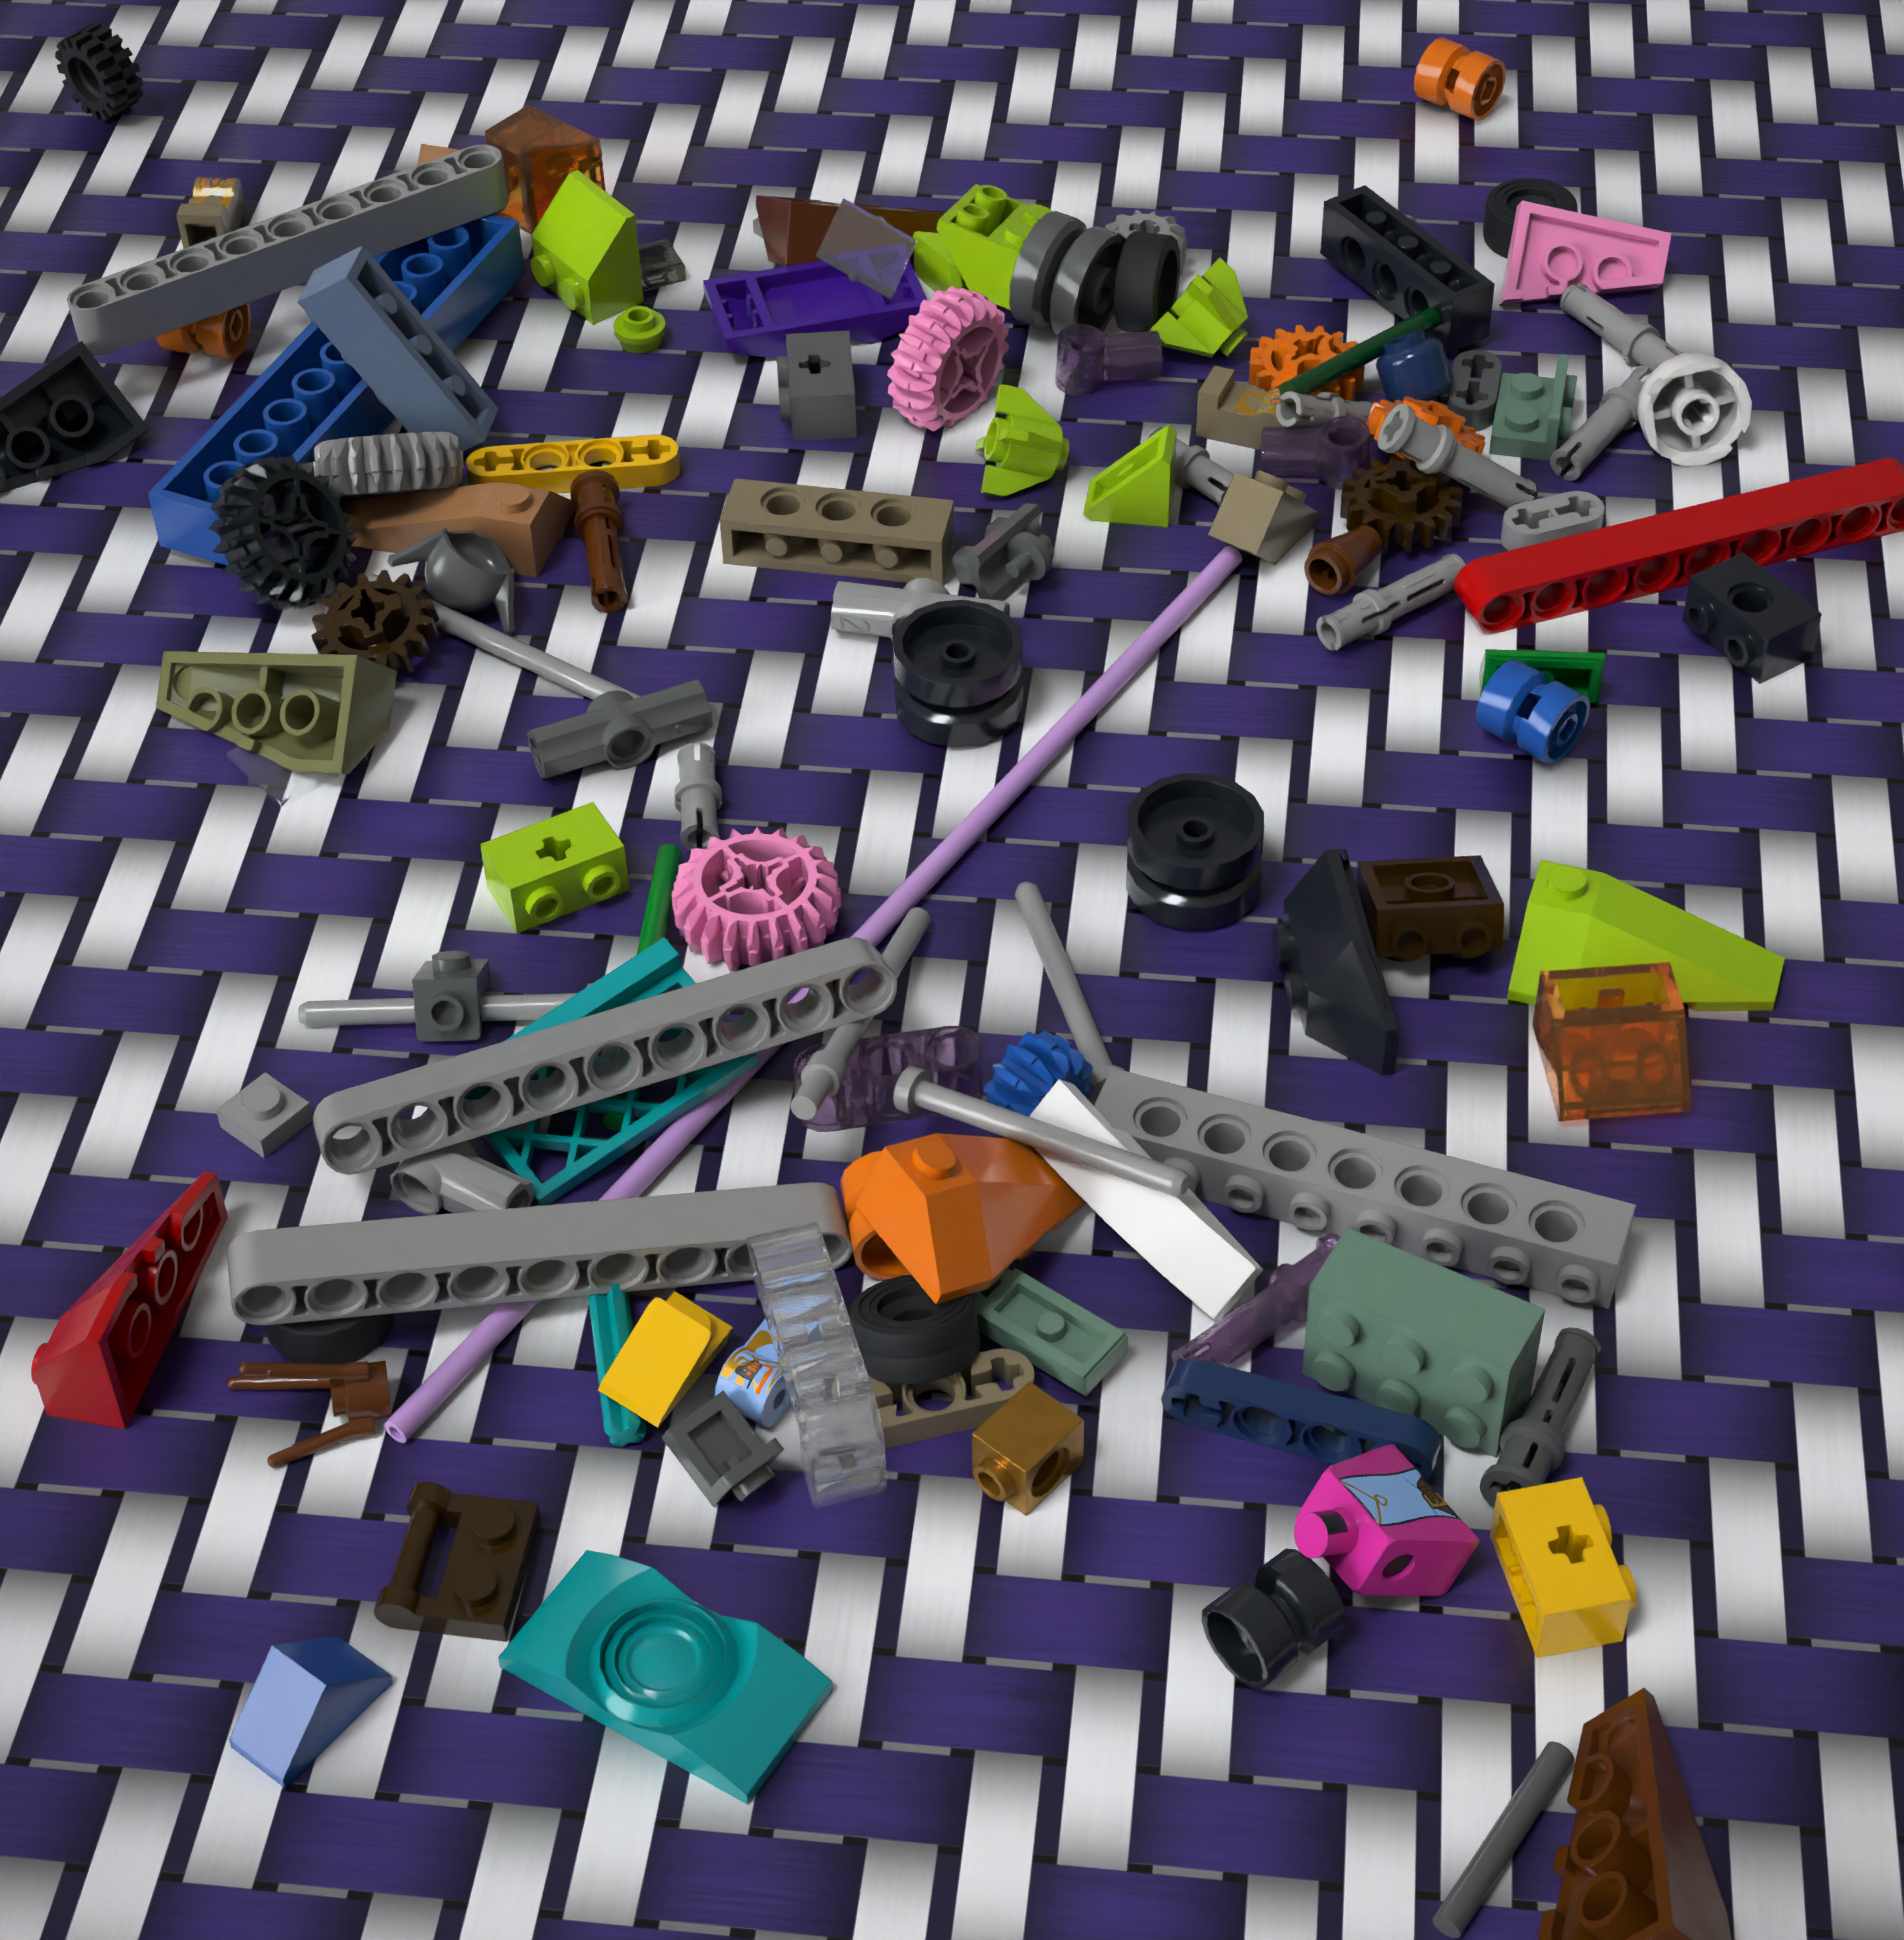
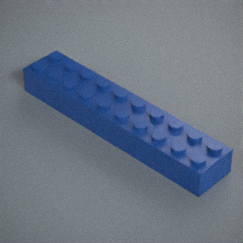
M491 214L373 257L452 353L456 351L525 274L519 221ZM311 322L149 491V501L161 547L227 565L228 561L225 554L213 552L216 546L221 543L220 536L208 528L214 521L220 519L210 508L218 498H221L218 488L226 480L231 479V475L235 473L236 469L248 463L252 464V462L266 456H274L276 459L282 456H293L297 464L301 462L312 463L315 462L314 447L319 443L341 438L380 435L394 420L395 416L379 402L374 391L356 370L344 361L339 350L318 326Z

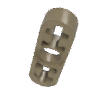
M1002 1348L980 1352L975 1360L963 1370L932 1382L893 1384L871 1377L853 1381L842 1387L835 1395L833 1401L835 1435L846 1448L856 1452L868 1453L978 1428L1029 1381L1034 1384L1033 1365L1022 1353ZM1004 1379L1005 1383L1009 1387H1013V1389L1001 1391L999 1385L992 1383V1381ZM966 1385H971V1396H975V1399L966 1400ZM928 1390L944 1391L954 1399L947 1408L939 1411L925 1410L915 1403V1399L921 1393ZM902 1400L903 1416H897L896 1404L893 1405L894 1401ZM868 1410L871 1417L876 1420L863 1422L859 1414L855 1412Z

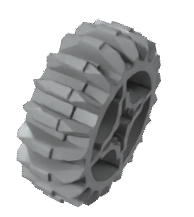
M412 432L341 438L323 441L314 447L315 462L312 463L315 477L318 475H330L328 489L331 493H344L342 498L384 496L457 487L463 482V451L460 450L458 436L451 432Z

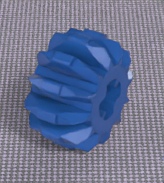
M1046 1030L1038 1035L1028 1031L1022 1036L1018 1046L1009 1044L1006 1047V1054L1002 1061L992 1065L995 1073L993 1078L984 1085L983 1092L988 1096L986 1102L1030 1116L1059 1079L1074 1084L1085 1097L1089 1095L1093 1086L1088 1080L1091 1077L1093 1066L1084 1059L1083 1054L1074 1049V1044L1060 1035L1054 1036Z

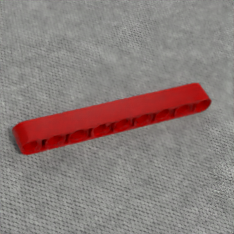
M1885 458L1478 558L1465 565L1456 575L1454 591L1483 631L1499 633L1689 585L1691 576L1742 552L1762 567L1904 531V465L1895 458Z

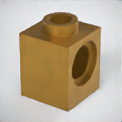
M1030 1381L972 1433V1475L977 1484L989 1497L996 1501L1005 1500L1025 1516L1033 1511L1083 1464L1084 1419Z

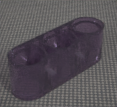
M944 1026L861 1038L846 1063L848 1069L847 1076L837 1093L829 1098H825L812 1119H798L808 1129L817 1132H833L942 1116L927 1109H924L918 1115H911L896 1109L893 1100L895 1086L902 1072L909 1066L929 1071L932 1074L934 1084L981 1100L983 1096L982 1041L972 1030L961 1026ZM827 1043L808 1047L796 1057L793 1065L795 1095L802 1085L801 1073L811 1056L815 1052L823 1050Z

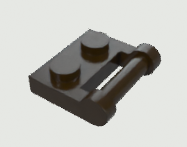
M433 1482L415 1484L412 1487L406 1508L411 1518L390 1585L383 1587L379 1592L374 1608L376 1619L382 1624L397 1629L507 1642L541 1522L538 1503L452 1493L446 1487ZM438 1526L457 1528L437 1597L420 1596L418 1594Z

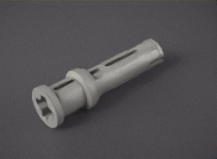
M1399 404L1393 408L1382 423L1378 434V447L1386 453L1397 451L1412 459L1420 471L1426 474L1440 471L1507 508L1534 499V496L1523 492L1524 490L1530 493L1536 492V484L1533 481L1513 473L1456 441V437L1450 428L1443 424L1433 426L1416 417L1415 410L1406 404Z

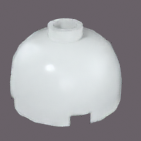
M1683 353L1662 362L1647 376L1638 395L1637 416L1645 439L1658 454L1669 458L1672 463L1681 466H1704L1725 457L1733 449L1731 444L1738 438L1741 430L1745 434L1750 424L1752 401L1746 383L1726 362L1704 353Z

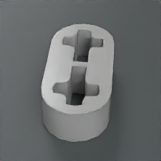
M1570 491L1519 503L1509 507L1504 512L1500 540L1503 547L1510 551L1602 528L1605 507L1602 500L1596 495L1583 491Z

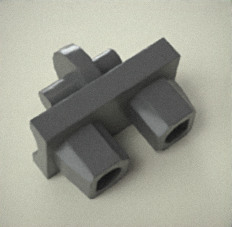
M1025 503L1009 518L997 517L986 527L985 538L975 547L963 546L952 556V562L959 583L975 586L979 598L999 601L1024 578L1039 580L1049 572L1052 567L1051 555L1054 552L1051 539L1044 535L1040 528L1039 519L1041 511L1039 504Z

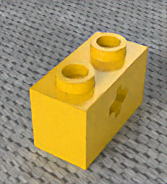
M1574 1478L1497 1493L1490 1537L1536 1658L1623 1642L1629 1610L1635 1609L1637 1606L1636 1586L1626 1564H1617L1611 1549L1612 1532L1608 1515L1601 1504L1593 1505L1583 1478Z

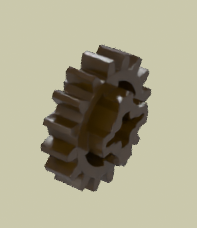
M1392 455L1389 464L1383 465L1374 458L1369 460V470L1355 467L1352 469V479H1344L1340 517L1347 519L1346 529L1348 531L1362 525L1375 529L1382 539V549L1388 550L1392 545L1402 546L1405 552H1411L1415 542H1420L1423 546L1432 548L1434 546V536L1448 540L1451 536V527H1459L1463 490L1462 488L1455 487V479L1447 475L1440 476V471L1428 474L1420 471L1413 460L1409 463V461L1400 460L1397 455Z
M382 570L378 575L377 581L370 582L368 577L361 573L358 574L357 586L350 588L341 582L337 585L340 593L337 599L324 597L320 601L326 614L313 616L312 622L317 632L311 635L319 654L358 655L393 670L401 667L404 671L412 673L415 669L411 659L415 656L428 658L431 652L426 641H433L439 638V632L435 625L439 621V616L432 599L429 598L422 583L413 586L409 575L405 573L398 577L395 582H392L388 570Z

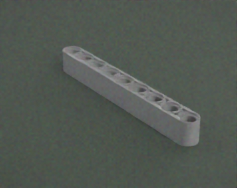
M490 145L470 146L81 285L70 292L67 298L78 342L82 341L92 355L112 353L309 281L315 269L362 245L372 257L495 213L503 209L509 202L502 153L498 148Z
M858 937L845 938L335 1092L325 1097L315 1109L313 1115L315 1134L322 1157L327 1166L338 1173L347 1175L363 1173L875 1016L885 1011L893 1002L897 993V980L876 947L868 940ZM863 969H871L869 976L864 981L848 985L850 979L857 972ZM801 988H809L808 993L802 1000L786 1004L787 998L794 991ZM746 1007L745 1013L734 1022H722L729 1011L735 1008ZM672 1027H684L677 1038L666 1042L659 1041L660 1036L666 1030ZM612 1046L620 1047L614 1057L605 1061L594 1060L601 1050ZM541 1067H556L555 1071L543 1080L535 1081L530 1079V1076ZM478 1086L492 1087L491 1091L480 1099H464L470 1090ZM412 1106L427 1107V1110L415 1119L405 1120L399 1118L404 1110ZM346 1126L362 1128L357 1135L350 1139L341 1140L333 1138L338 1130Z
M808 1182L256 1230L244 1233L233 1240L228 1247L227 1263L231 1305L234 1315L241 1321L252 1325H274L608 1294L611 1291V1283L619 1284L620 1290L624 1292L822 1274L843 1266L850 1259L853 1249L837 1190L826 1183Z

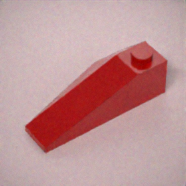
M204 1171L60 1317L48 1343H43L38 1347L32 1362L31 1377L33 1383L38 1387L48 1416L127 1429L228 1219L217 1173Z

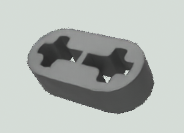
M1469 350L1456 356L1452 369L1454 384L1448 391V409L1457 415L1465 417L1464 426L1473 427L1477 431L1487 429L1494 421L1502 364L1501 360L1491 352ZM1467 402L1476 403V405H1468Z

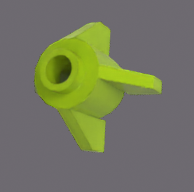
M1219 258L1202 277L1199 274L1196 275L1186 291L1171 307L1170 311L1172 313L1170 314L1167 311L1149 330V333L1163 347L1211 358L1221 351L1228 357L1249 334L1242 328L1248 320V315L1236 272Z
M1005 384L999 385L994 412L1007 416L1005 419L999 417L992 419L986 437L977 440L975 451L984 452L986 460L996 463V467L991 465L985 466L981 493L1002 498L1050 479L1055 470L1061 471L1067 461L1069 440L1063 437L1062 427L1024 389Z

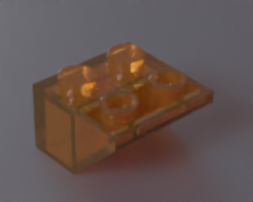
M529 105L485 130L487 145L498 148L502 153L509 194L508 204L503 209L497 211L496 216L519 221V229L532 235L566 177L573 171L579 170L605 191L600 139Z
M1670 962L1540 971L1532 1026L1558 1121L1690 1111L1691 1094L1685 1008Z

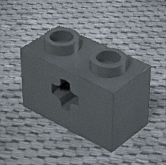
M849 330L786 334L787 356H776L780 420H791L793 442L857 438L855 389Z

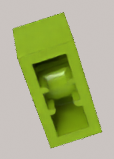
M594 802L480 844L487 889L517 934L630 890L625 846Z

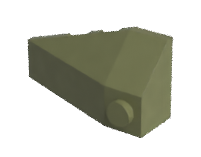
M164 651L156 708L235 743L241 748L272 760L291 771L311 774L348 775L390 728L397 671L358 655Z

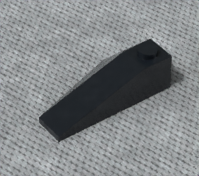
M82 341L0 398V493L105 462L149 431L148 426Z

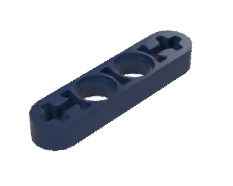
M1191 1358L1180 1360L1174 1364L1161 1397L1162 1405L1168 1414L1186 1425L1332 1465L1382 1446L1394 1444L1424 1479L1427 1480L1433 1472L1442 1444L1436 1429L1425 1420L1415 1416L1205 1360ZM1254 1407L1266 1409L1277 1416L1267 1415L1256 1410ZM1323 1426L1337 1428L1339 1430L1344 1431L1348 1435L1337 1434L1335 1432L1327 1430Z

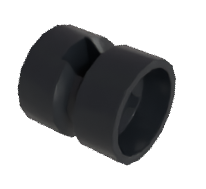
M1287 1548L1250 1575L1249 1584H1236L1202 1610V1625L1214 1653L1226 1669L1240 1682L1252 1689L1262 1690L1298 1662L1299 1650L1309 1655L1345 1627L1346 1622L1343 1602L1334 1584L1325 1572L1311 1558L1304 1556L1300 1551Z

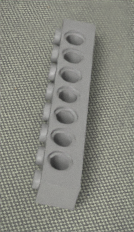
M1111 1068L1094 1105L1112 1127L1128 1132L1153 1160L1183 1170L1190 1178L1189 1189L1198 1199L1228 1206L1239 1212L1254 1213L1295 1224L1306 1230H1317L1339 1237L1343 1235L1348 1227L1440 1266H1450L1495 1278L1506 1284H1517L1547 1292L1577 1303H1587L1606 1309L1610 1307L1628 1249L1636 1208L1635 1204Z

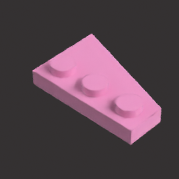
M1521 201L1516 209L1499 305L1561 299L1562 294L1569 286L1573 284L1577 286L1578 283L1585 284L1597 295L1658 288L1663 283L1672 233Z

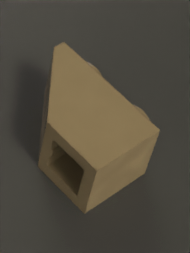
M1258 470L1255 478L1252 479L1235 472L1208 535L1275 565L1316 524L1320 512L1304 504L1307 497L1305 492L1289 486L1288 482Z

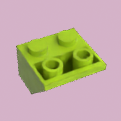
M975 184L938 220L936 229L969 291L972 292L974 290L988 297L989 301L1011 310L1009 305L1010 283L1022 245L1034 225L1046 213L1053 211L1042 205H1027L1007 197V193L998 187Z

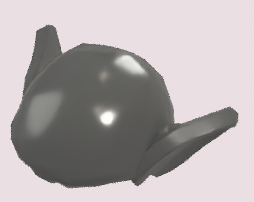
M445 527L443 530L422 539L416 544L396 554L389 555L388 564L391 567L425 561L424 575L429 591L439 602L450 609L470 614L485 610L494 603L497 607L504 634L511 636L515 633L513 611L515 569L510 568L501 548L495 545L489 537L478 535L474 531H447L448 529Z

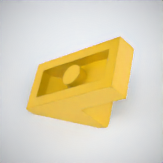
M675 1291L666 1301L655 1297L647 1306L607 1371L598 1391L658 1428L724 1348L733 1327Z

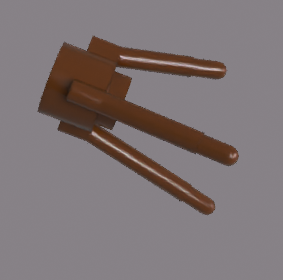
M364 1361L348 1364L242 1362L238 1367V1371L243 1376H231L226 1382L227 1387L232 1390L330 1388L333 1416H348V1423L271 1454L267 1459V1463L272 1468L299 1460L351 1438L376 1435L374 1419L392 1416L386 1361L370 1363Z

